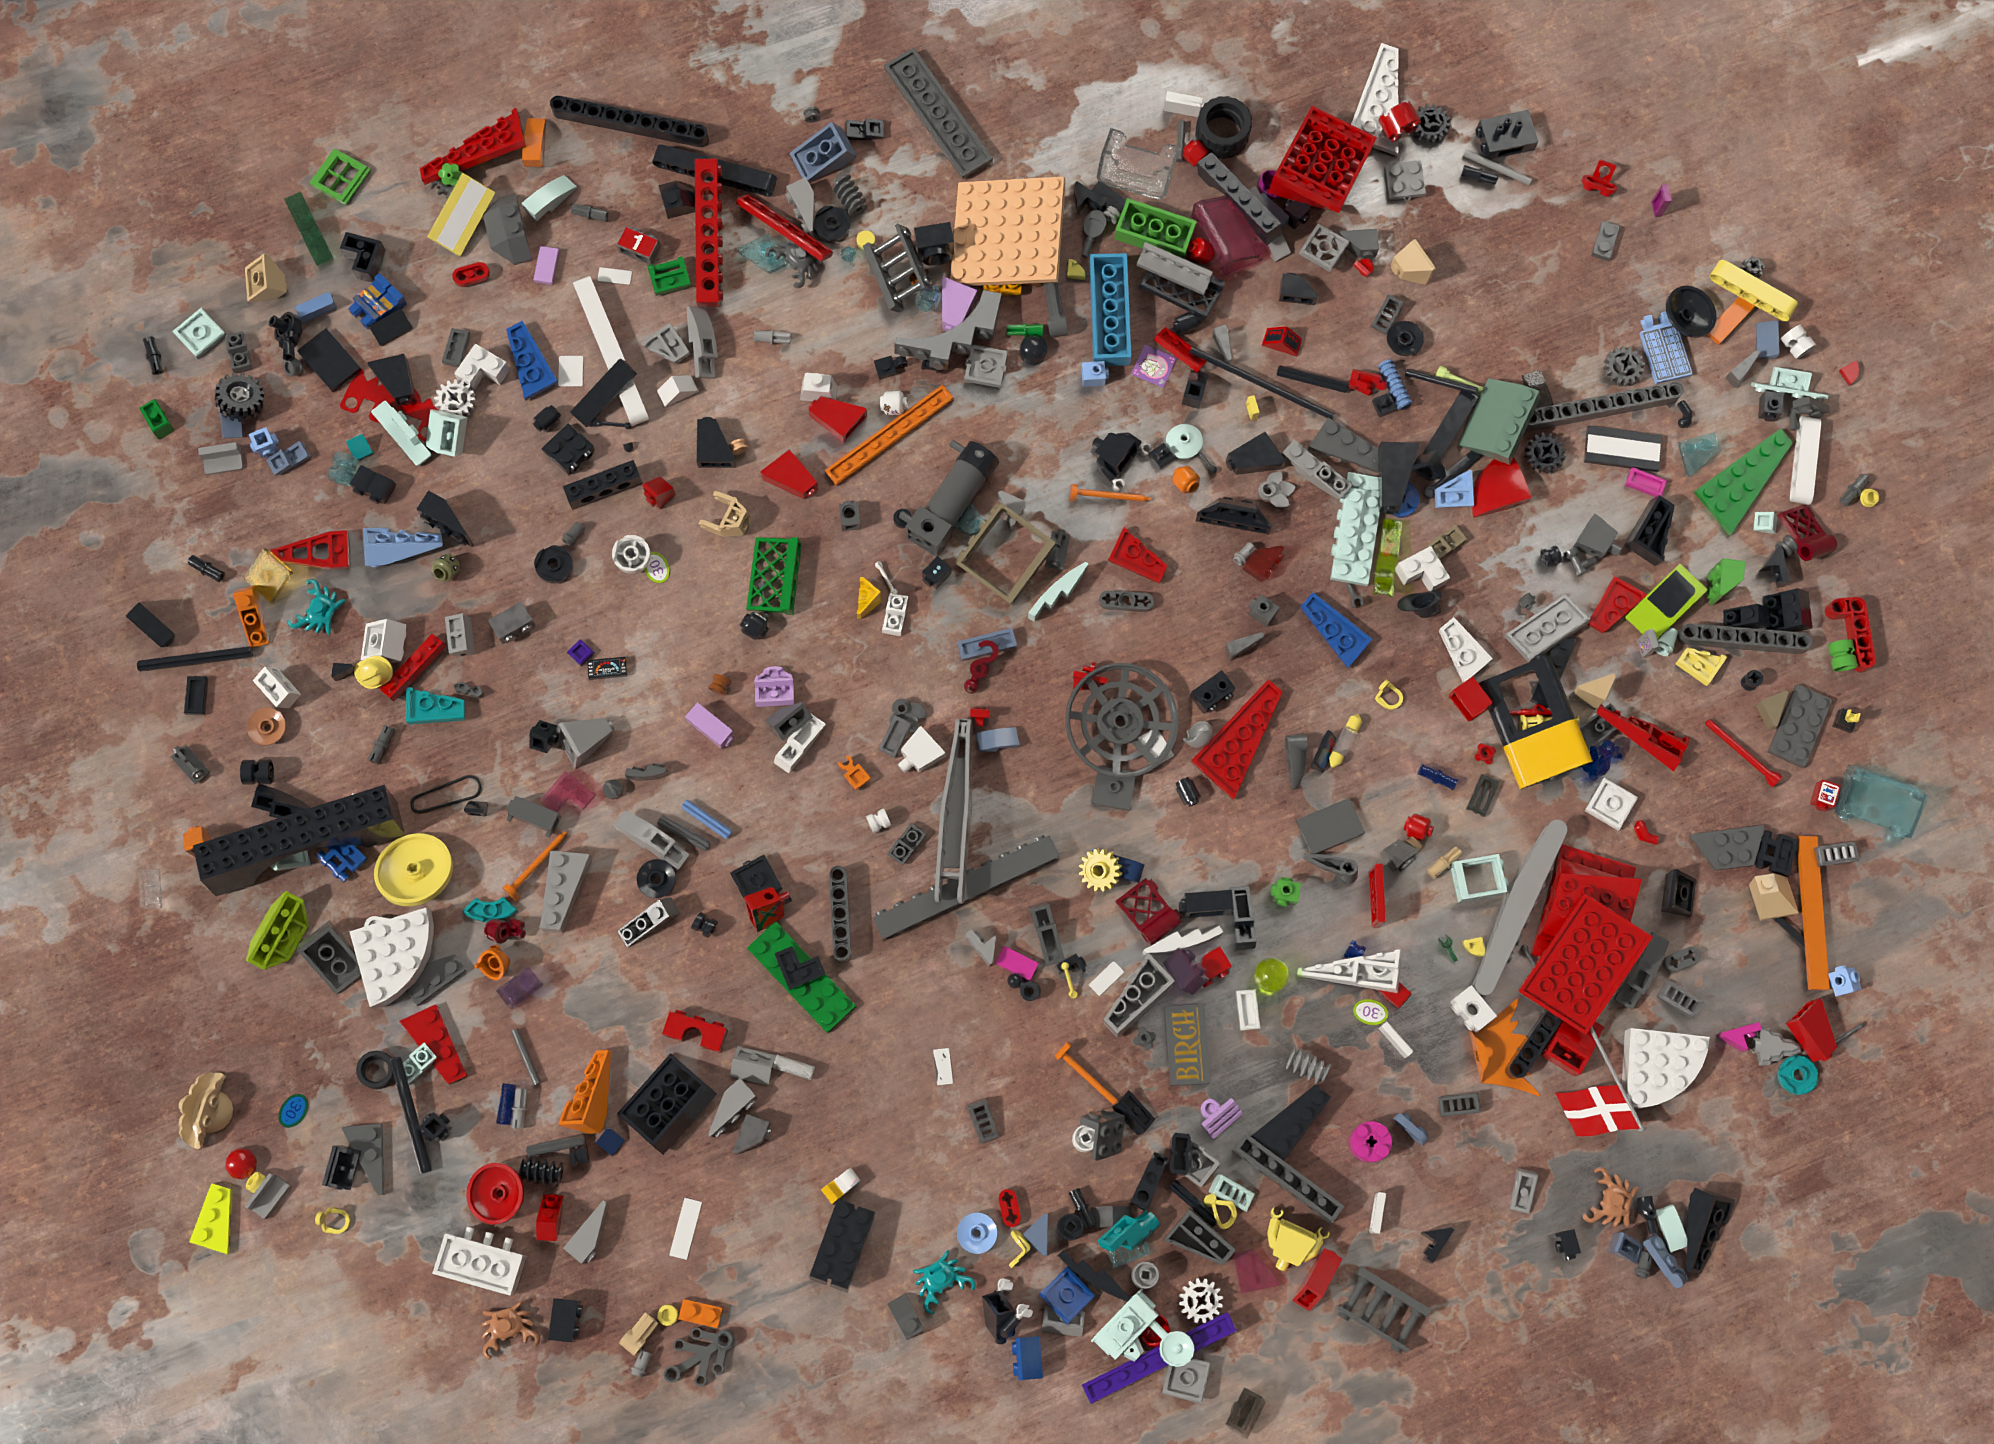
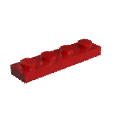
M432 633L392 675L391 680L379 690L394 702L447 645Z

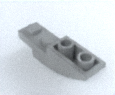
M687 306L689 343H693L695 378L713 379L715 378L714 359L718 358L711 320L704 307Z
M1295 440L1281 454L1295 466V471L1335 498L1341 499L1352 487V484L1326 462L1323 461L1321 463Z
M624 811L613 825V827L641 848H647L661 860L670 864L676 871L690 855L676 845L674 839L630 812Z

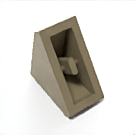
M1788 691L1778 693L1756 704L1768 730L1772 731L1778 726L1789 693Z

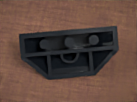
M1230 497L1216 499L1198 511L1195 519L1196 522L1269 535L1272 527L1256 504H1252V502L1242 500L1241 502L1234 501Z

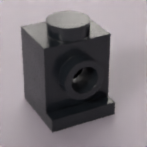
M1575 1229L1551 1234V1238H1556L1557 1241L1555 1242V1249L1564 1258V1261L1575 1259V1254L1581 1253Z

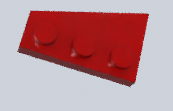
M1123 527L1108 559L1109 562L1160 584L1168 567L1157 555L1149 551L1138 538L1130 534L1129 530Z
M1614 576L1592 613L1590 623L1587 625L1603 634L1648 594Z

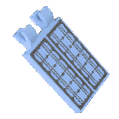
M1666 311L1661 312V316H1658L1659 325L1653 326L1652 315L1644 316V320L1640 321L1644 331H1641L1639 335L1655 385L1690 377L1692 371L1680 333L1670 323Z

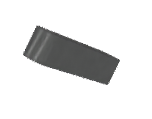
M837 865L832 867L829 872L833 954L836 961L846 963L850 960L852 954L848 877L844 867ZM835 872H842L844 874L843 878L835 880L833 878ZM843 891L845 895L842 899H836L834 897L835 892ZM838 910H843L846 912V915L842 919H838L835 917V913ZM839 929L846 930L847 934L844 938L836 936V932ZM839 949H846L848 951L847 956L843 958L837 956Z

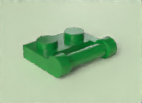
M683 256L658 265H647L656 296L691 287ZM680 266V269L655 275V273Z

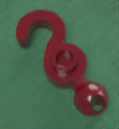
M983 640L978 643L979 647L990 646L992 654L989 657L976 659L970 664L969 669L972 677L964 683V689L967 693L973 694L978 691L979 678L985 677L989 671L987 663L997 658L999 651L996 643L993 641ZM971 687L972 692H968L967 689Z

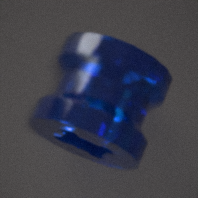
M1352 940L1343 957L1354 958L1363 956L1366 947L1363 945L1359 946L1355 940Z

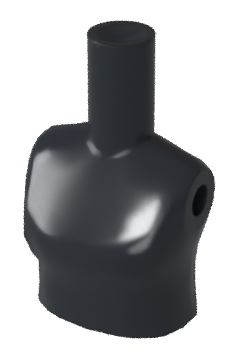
M1653 1196L1637 1198V1212L1647 1221L1649 1234L1657 1233L1655 1225L1656 1209L1653 1204Z

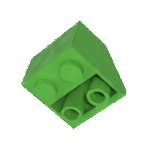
M1722 558L1710 569L1708 580L1711 583L1707 591L1709 605H1714L1744 580L1745 561Z

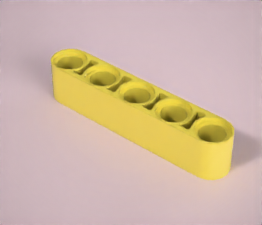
M1719 260L1709 276L1711 281L1782 321H1789L1798 306V302L1792 297L1725 260Z

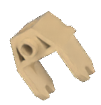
M714 491L713 496L715 499L729 505L719 526L705 520H700L698 523L701 525L700 527L722 537L744 535L752 520L747 510L736 497Z

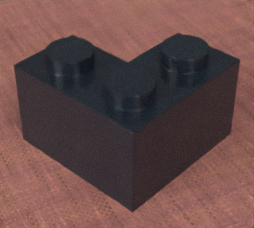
M345 232L340 249L345 258L355 260L351 270L357 279L373 282L375 280L374 277L378 274L386 249L379 240Z

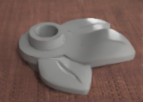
M1274 472L1268 476L1266 482L1259 486L1258 494L1262 499L1269 500L1273 506L1285 508L1289 506V501L1286 497L1293 493L1295 486L1289 482L1282 481V472ZM1268 489L1271 493L1266 494L1264 490Z

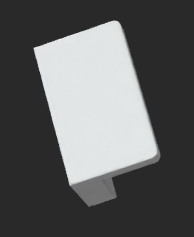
M1167 91L1164 111L1198 117L1202 98Z

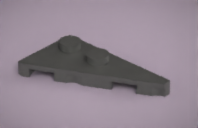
M383 1124L342 1127L351 1147L361 1150L359 1162L377 1195H384Z

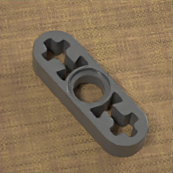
M1104 591L1099 597V604L1103 609L1148 612L1153 608L1154 598L1148 593ZM1110 596V600H1116V596H1119L1118 605H1115L1116 601H1110L1109 604H1106V601L1102 599ZM1129 597L1132 603L1129 606H1124L1121 603V599ZM1135 598H1138L1137 602H1143L1144 599L1150 602L1147 607H1144L1143 603H1137V606H1134Z

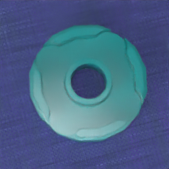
M1790 1056L1779 1065L1777 1072L1778 1081L1788 1093L1804 1095L1812 1091L1817 1085L1818 1070L1815 1064L1807 1057ZM1795 1070L1802 1072L1803 1077L1800 1081L1794 1078Z

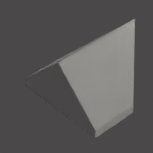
M1191 1141V1149L1188 1153L1190 1168L1185 1176L1202 1187L1221 1163V1160L1205 1148Z

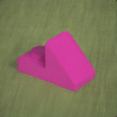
M1760 1022L1719 1033L1717 1038L1735 1049L1745 1052L1748 1050L1745 1039L1757 1036L1756 1032L1762 1030Z

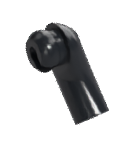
M1682 400L1677 404L1683 414V417L1678 420V426L1680 428H1688L1692 422L1693 412L1687 402Z

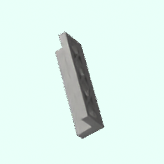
M1146 242L1143 245L1142 254L1137 262V266L1202 295L1205 294L1212 279V271Z

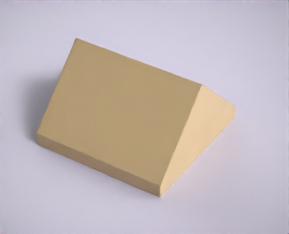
M1613 673L1581 684L1570 694V697L1593 709H1597L1606 700L1616 676Z

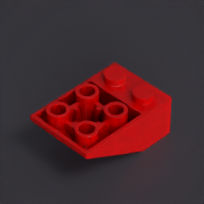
M1562 1021L1550 1038L1541 1056L1576 1077L1581 1075L1592 1055L1596 1042L1590 1030L1585 1035L1565 1021ZM1595 1021L1592 1027L1599 1039L1604 1026Z

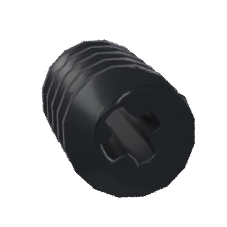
M529 1156L527 1161H524V1158L522 1159L519 1176L522 1181L526 1178L527 1182L531 1183L534 1179V1182L539 1184L542 1180L543 1185H547L550 1181L552 1187H555L558 1182L559 1186L563 1175V1162H560L559 1166L556 1167L555 1161H552L551 1165L548 1166L547 1159L544 1160L543 1164H540L539 1158L532 1163V1157Z

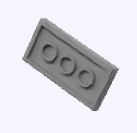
M1564 594L1505 634V638L1528 662L1535 660L1534 657L1546 653L1590 623V618Z

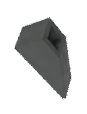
M1398 839L1383 849L1380 855L1392 872L1396 870L1401 872L1416 859L1415 855L1419 850Z
M671 897L659 899L619 929L618 933L626 947H630L665 926L681 913Z

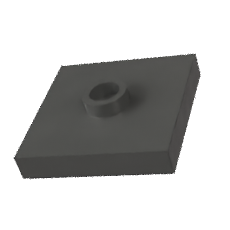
M1098 766L1105 770L1112 771V768ZM1120 770V772H1123V773H1128V772H1130V771ZM1097 772L1091 804L1129 811L1136 776L1115 778Z

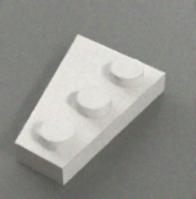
M1454 617L1439 629V633L1463 683L1493 659Z

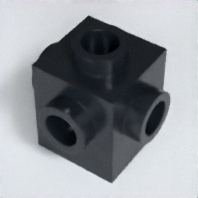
M539 720L536 726H533L530 730L529 748L548 753L559 740V734H557L558 725Z
M435 1112L428 1114L420 1125V1128L424 1131L422 1135L430 1142L432 1140L436 1142L444 1141L450 1135V1130L453 1128L448 1124L450 1119L443 1113L440 1115ZM440 1124L441 1128L436 1132L435 1127Z

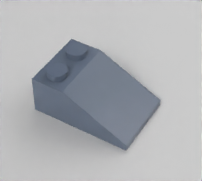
M830 122L790 152L802 178L806 177L808 182L844 167L857 157L842 127L833 122Z

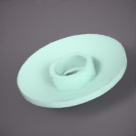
M1180 424L1168 432L1166 446L1174 457L1189 459L1200 452L1203 446V437L1196 427L1189 424ZM1182 437L1188 438L1186 441L1181 440Z

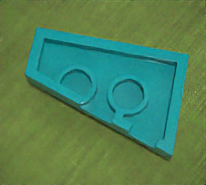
M410 687L406 688L407 725L465 721L466 703L464 700L445 695L439 696L428 691H418Z

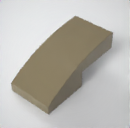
M1454 525L1425 547L1431 546L1440 560L1464 543L1467 538Z

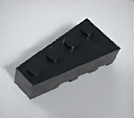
M1314 1085L1250 1137L1284 1161L1331 1096Z

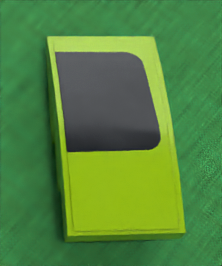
M1679 564L1625 618L1642 634L1647 630L1653 629L1658 639L1708 589Z

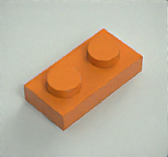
M683 1299L678 1319L719 1328L723 1308Z

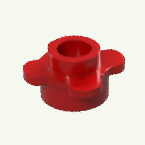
M1480 743L1477 746L1478 751L1474 758L1476 761H1483L1490 765L1493 762L1492 757L1496 753V749Z

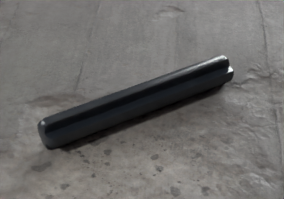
M1282 365L1277 369V376L1343 393H1347L1349 383Z

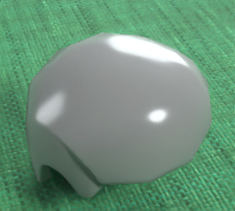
M1199 721L1190 730H1187L1188 738L1184 737L1183 740L1192 748H1203L1210 742L1213 729L1208 722Z

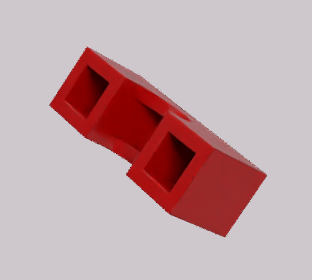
M675 1010V1013L669 1011L662 1032L665 1037L683 1042L688 1031L697 1029L702 1033L700 1046L721 1053L728 1032L724 1028L725 1024L716 1021L710 1024L705 1022V1018L694 1015V1018L687 1017V1013L680 1010Z

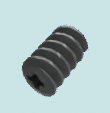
M848 174L839 178L833 184V192L836 193L837 198L840 199L851 217H855L864 212L868 205L864 204L866 198H861L863 193L857 192L859 187L854 186L855 181L850 180L851 175Z

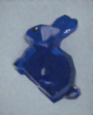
M1605 740L1601 746H1591L1589 753L1593 763L1584 766L1583 771L1588 773L1589 779L1592 781L1605 775L1610 769L1612 757L1618 760L1622 759L1620 747L1616 746L1611 740Z

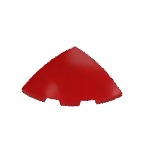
M1514 457L1510 465L1494 459L1481 471L1475 481L1473 491L1474 506L1471 507L1473 518L1508 510L1512 506L1530 501L1532 497Z

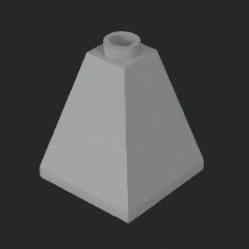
M605 718L562 722L559 724L557 732L559 734V742L575 769L580 767L611 737L614 726L610 720L607 721Z

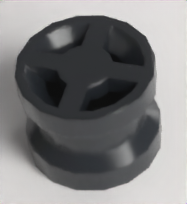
M1556 545L1548 550L1542 549L1540 551V557L1545 567L1562 562L1561 552Z
M586 1144L581 1145L579 1148H569L573 1167L578 1166L580 1163H590Z

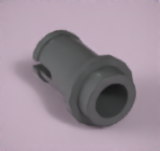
M576 521L569 531L563 534V542L569 546L575 544V540L585 528Z
M1641 1252L1638 1266L1634 1269L1636 1276L1647 1279V1276H1650L1649 1270L1653 1261L1650 1253Z

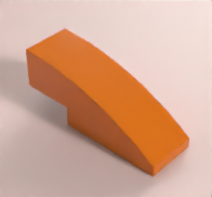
M546 118L527 119L524 133L526 146L523 147L522 152L524 167H543Z

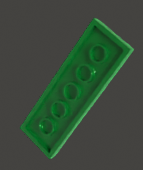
M774 922L747 949L828 1034L856 1005L827 975L789 990L774 953L793 946L800 964L811 958L777 922Z

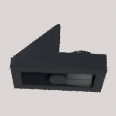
M1078 181L1075 182L1074 196L1077 214L1081 212L1086 204L1092 211L1099 210L1103 212L1106 207V201Z
M1778 546L1771 553L1759 570V572L1773 570L1772 579L1773 582H1776L1777 588L1785 587L1790 582L1782 546Z
M1452 1227L1421 1232L1423 1236L1433 1242V1244L1429 1243L1423 1251V1254H1425L1424 1261L1429 1264L1434 1263L1453 1233L1454 1229Z

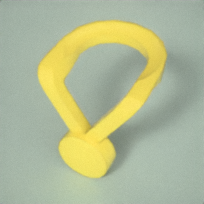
M1386 679L1380 685V691L1375 700L1384 708L1395 710L1401 706L1403 695L1400 690ZM1389 687L1398 694L1399 702L1396 705H1388L1381 698V694L1386 688Z
M1209 1194L1204 1198L1205 1205L1213 1208L1217 1225L1221 1229L1231 1227L1237 1217L1234 1203L1232 1201L1217 1200L1214 1194ZM1216 1205H1227L1231 1210V1217L1225 1224H1222L1219 1219Z
M334 1207L328 1208L325 1212L319 1211L315 1218V1224L321 1225L322 1230L330 1234L344 1233L351 1223L350 1216L346 1211ZM329 1213H340L345 1217L346 1221L342 1229L335 1230L326 1226L324 1219Z
M1015 1229L1011 1232V1235L1023 1251L1009 1264L1011 1268L1018 1264L1021 1258L1031 1250V1245L1026 1238Z

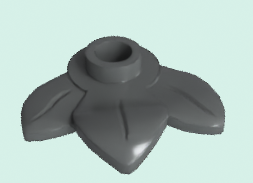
M902 698L897 699L892 705L893 714L889 719V723L891 724L894 715L912 723L908 733L914 734L918 729L917 719L925 718L927 713L918 703H909L908 700ZM904 705L905 711L900 712L898 706Z

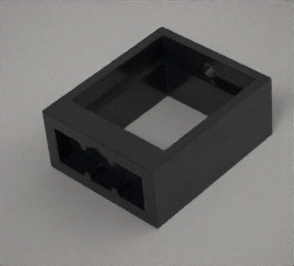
M1232 890L1185 893L1179 902V912L1183 913V919L1227 916L1234 910Z

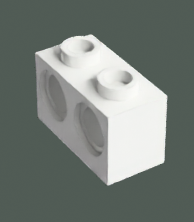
M264 667L253 680L276 707L290 708L301 695L278 668Z

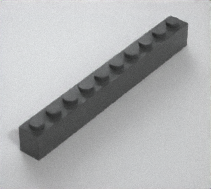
M1044 835L1039 836L1030 845H1027V843L1022 844L1016 848L1017 851L1005 852L999 855L1000 859L993 862L988 860L982 863V867L976 870L974 868L968 869L963 904L1059 860V853L1050 835L1047 837ZM946 880L947 883L942 885V899L940 903L935 902L934 885L925 894L917 893L910 897V901L905 903L900 901L894 904V908L888 911L883 909L875 913L876 916L873 917V921L883 942L963 905L957 899L959 880Z

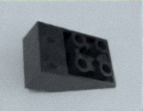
M428 490L416 509L420 514V518L424 520L423 523L429 528L433 529L436 527L440 529L439 532L448 538L453 536L463 546L469 545L473 547L474 544L446 500Z

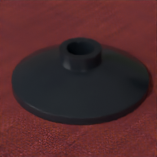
M1399 321L1393 324L1387 333L1389 348L1401 356H1411L1417 353L1424 342L1421 329L1410 321ZM1401 339H1405L1407 343L1401 342Z
M659 859L647 861L640 867L637 873L638 888L644 895L650 898H662L668 895L676 882V875L672 866ZM656 876L661 878L659 883L654 882Z

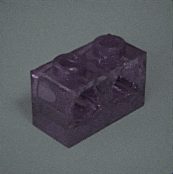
M527 966L496 990V992L506 1005L513 1009L540 988L543 983L534 971Z

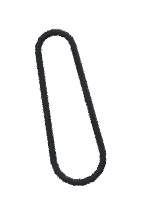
M463 776L415 795L410 802L411 808L415 812L422 813L473 799L481 791V782L475 776ZM473 778L478 783V791L473 796L422 810H417L413 805L416 798L463 779Z

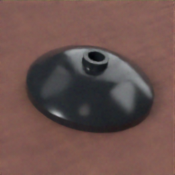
M1688 285L1680 286L1674 289L1666 300L1667 317L1672 326L1681 334L1692 338H1699L1707 335L1714 328L1717 318L1715 306L1709 296L1699 288Z

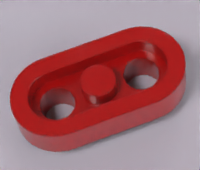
M477 262L455 269L452 278L457 286L466 287L486 281L490 276V271L485 263ZM479 272H484L483 275H478Z

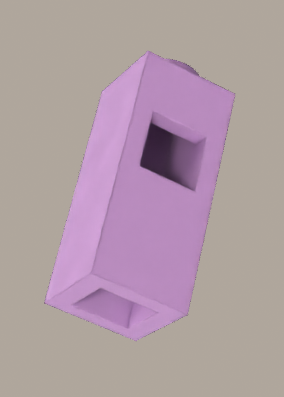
M698 702L685 716L688 723L719 748L728 747L733 742V731Z

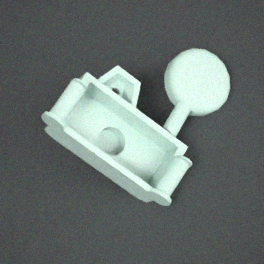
M1142 1288L1091 1340V1342L1094 1341L1107 1355H1111L1115 1360L1122 1355L1135 1361L1144 1352L1138 1336L1150 1326L1162 1339L1160 1343L1161 1357L1167 1364L1175 1367L1184 1366L1190 1362L1195 1349L1190 1336L1180 1331L1167 1333L1155 1321L1159 1316L1154 1310L1156 1305L1142 1292Z

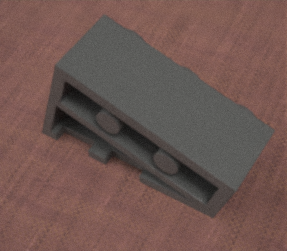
M1191 1208L1185 1212L1163 1240L1221 1265H1224L1236 1251V1247Z

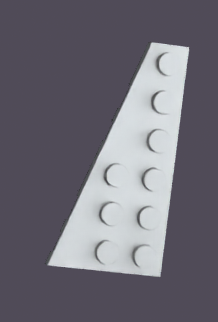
M1381 43L1351 125L1377 137L1373 148L1397 156L1398 141L1392 143L1388 139L1378 119L1383 114L1386 117L1389 113L1388 110L1398 105V48Z

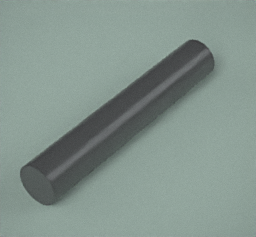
M1183 120L1178 122L1176 162L1179 163L1183 162L1186 122Z

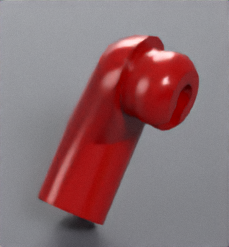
M1637 821L1634 826L1637 838L1640 841L1657 845L1659 836L1650 834L1644 821Z

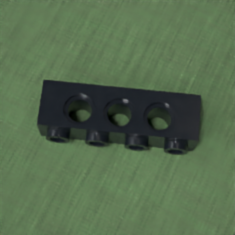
M634 460L564 485L563 489L572 510L643 484Z

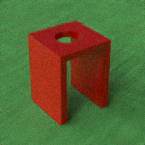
M1473 676L1453 689L1449 694V698L1468 722L1486 711L1488 706L1492 704L1490 698Z

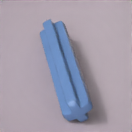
M686 800L682 804L684 811L723 838L728 839L731 836L732 830L691 801Z

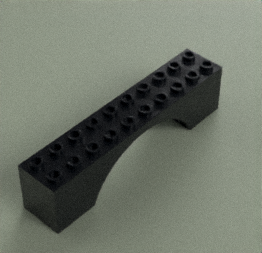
M384 784L193 845L200 881L215 896H219L254 885L257 877L266 868L286 857L306 850L333 845H357L369 848L406 835L397 801Z

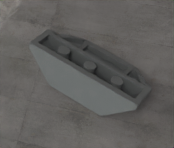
M517 194L498 198L483 215L491 250L514 265L532 261Z

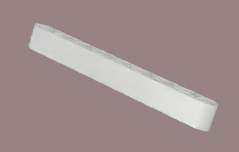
M588 276L573 282V285L609 370L618 359H625L592 279ZM632 379L619 393V397L631 426H635L649 420V417Z

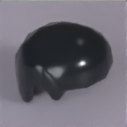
M1028 335L1025 337L1019 348V355L1022 361L1031 365L1043 362L1048 348L1046 341L1038 335Z

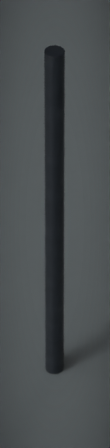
M1192 346L1189 351L1190 354L1327 419L1328 417L1332 419L1334 413Z

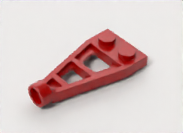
M329 531L278 548H272L270 550L271 561L273 564L288 563L328 570L350 568L348 531ZM327 543L329 557L327 559L313 557V548L316 545ZM307 547V558H294L295 549Z

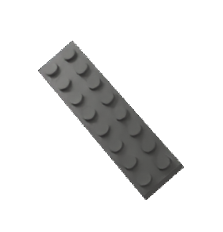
M915 48L908 50L884 65L886 73L962 180L993 162L992 156Z

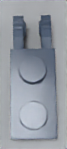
M1656 1233L1651 1234L1643 1242L1644 1246L1665 1277L1673 1284L1672 1286L1678 1289L1683 1287L1688 1280L1685 1270L1678 1268L1676 1259L1673 1255L1669 1254L1663 1240Z

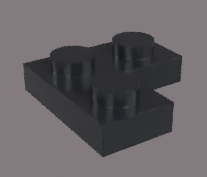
M793 946L774 953L789 990H793L826 975L818 956L800 964Z

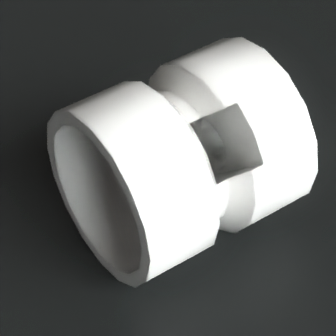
M1801 324L1788 331L1781 338L1784 345L1791 348L1790 352L1796 360L1803 357L1816 346L1811 337H1806L1807 332Z
M1084 1125L1079 1126L1072 1136V1143L1075 1149L1083 1153L1092 1151L1095 1130Z

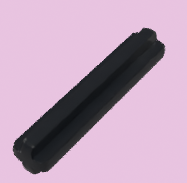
M1177 1180L1172 1182L1169 1186L1171 1191L1210 1225L1215 1226L1217 1224L1213 1211Z

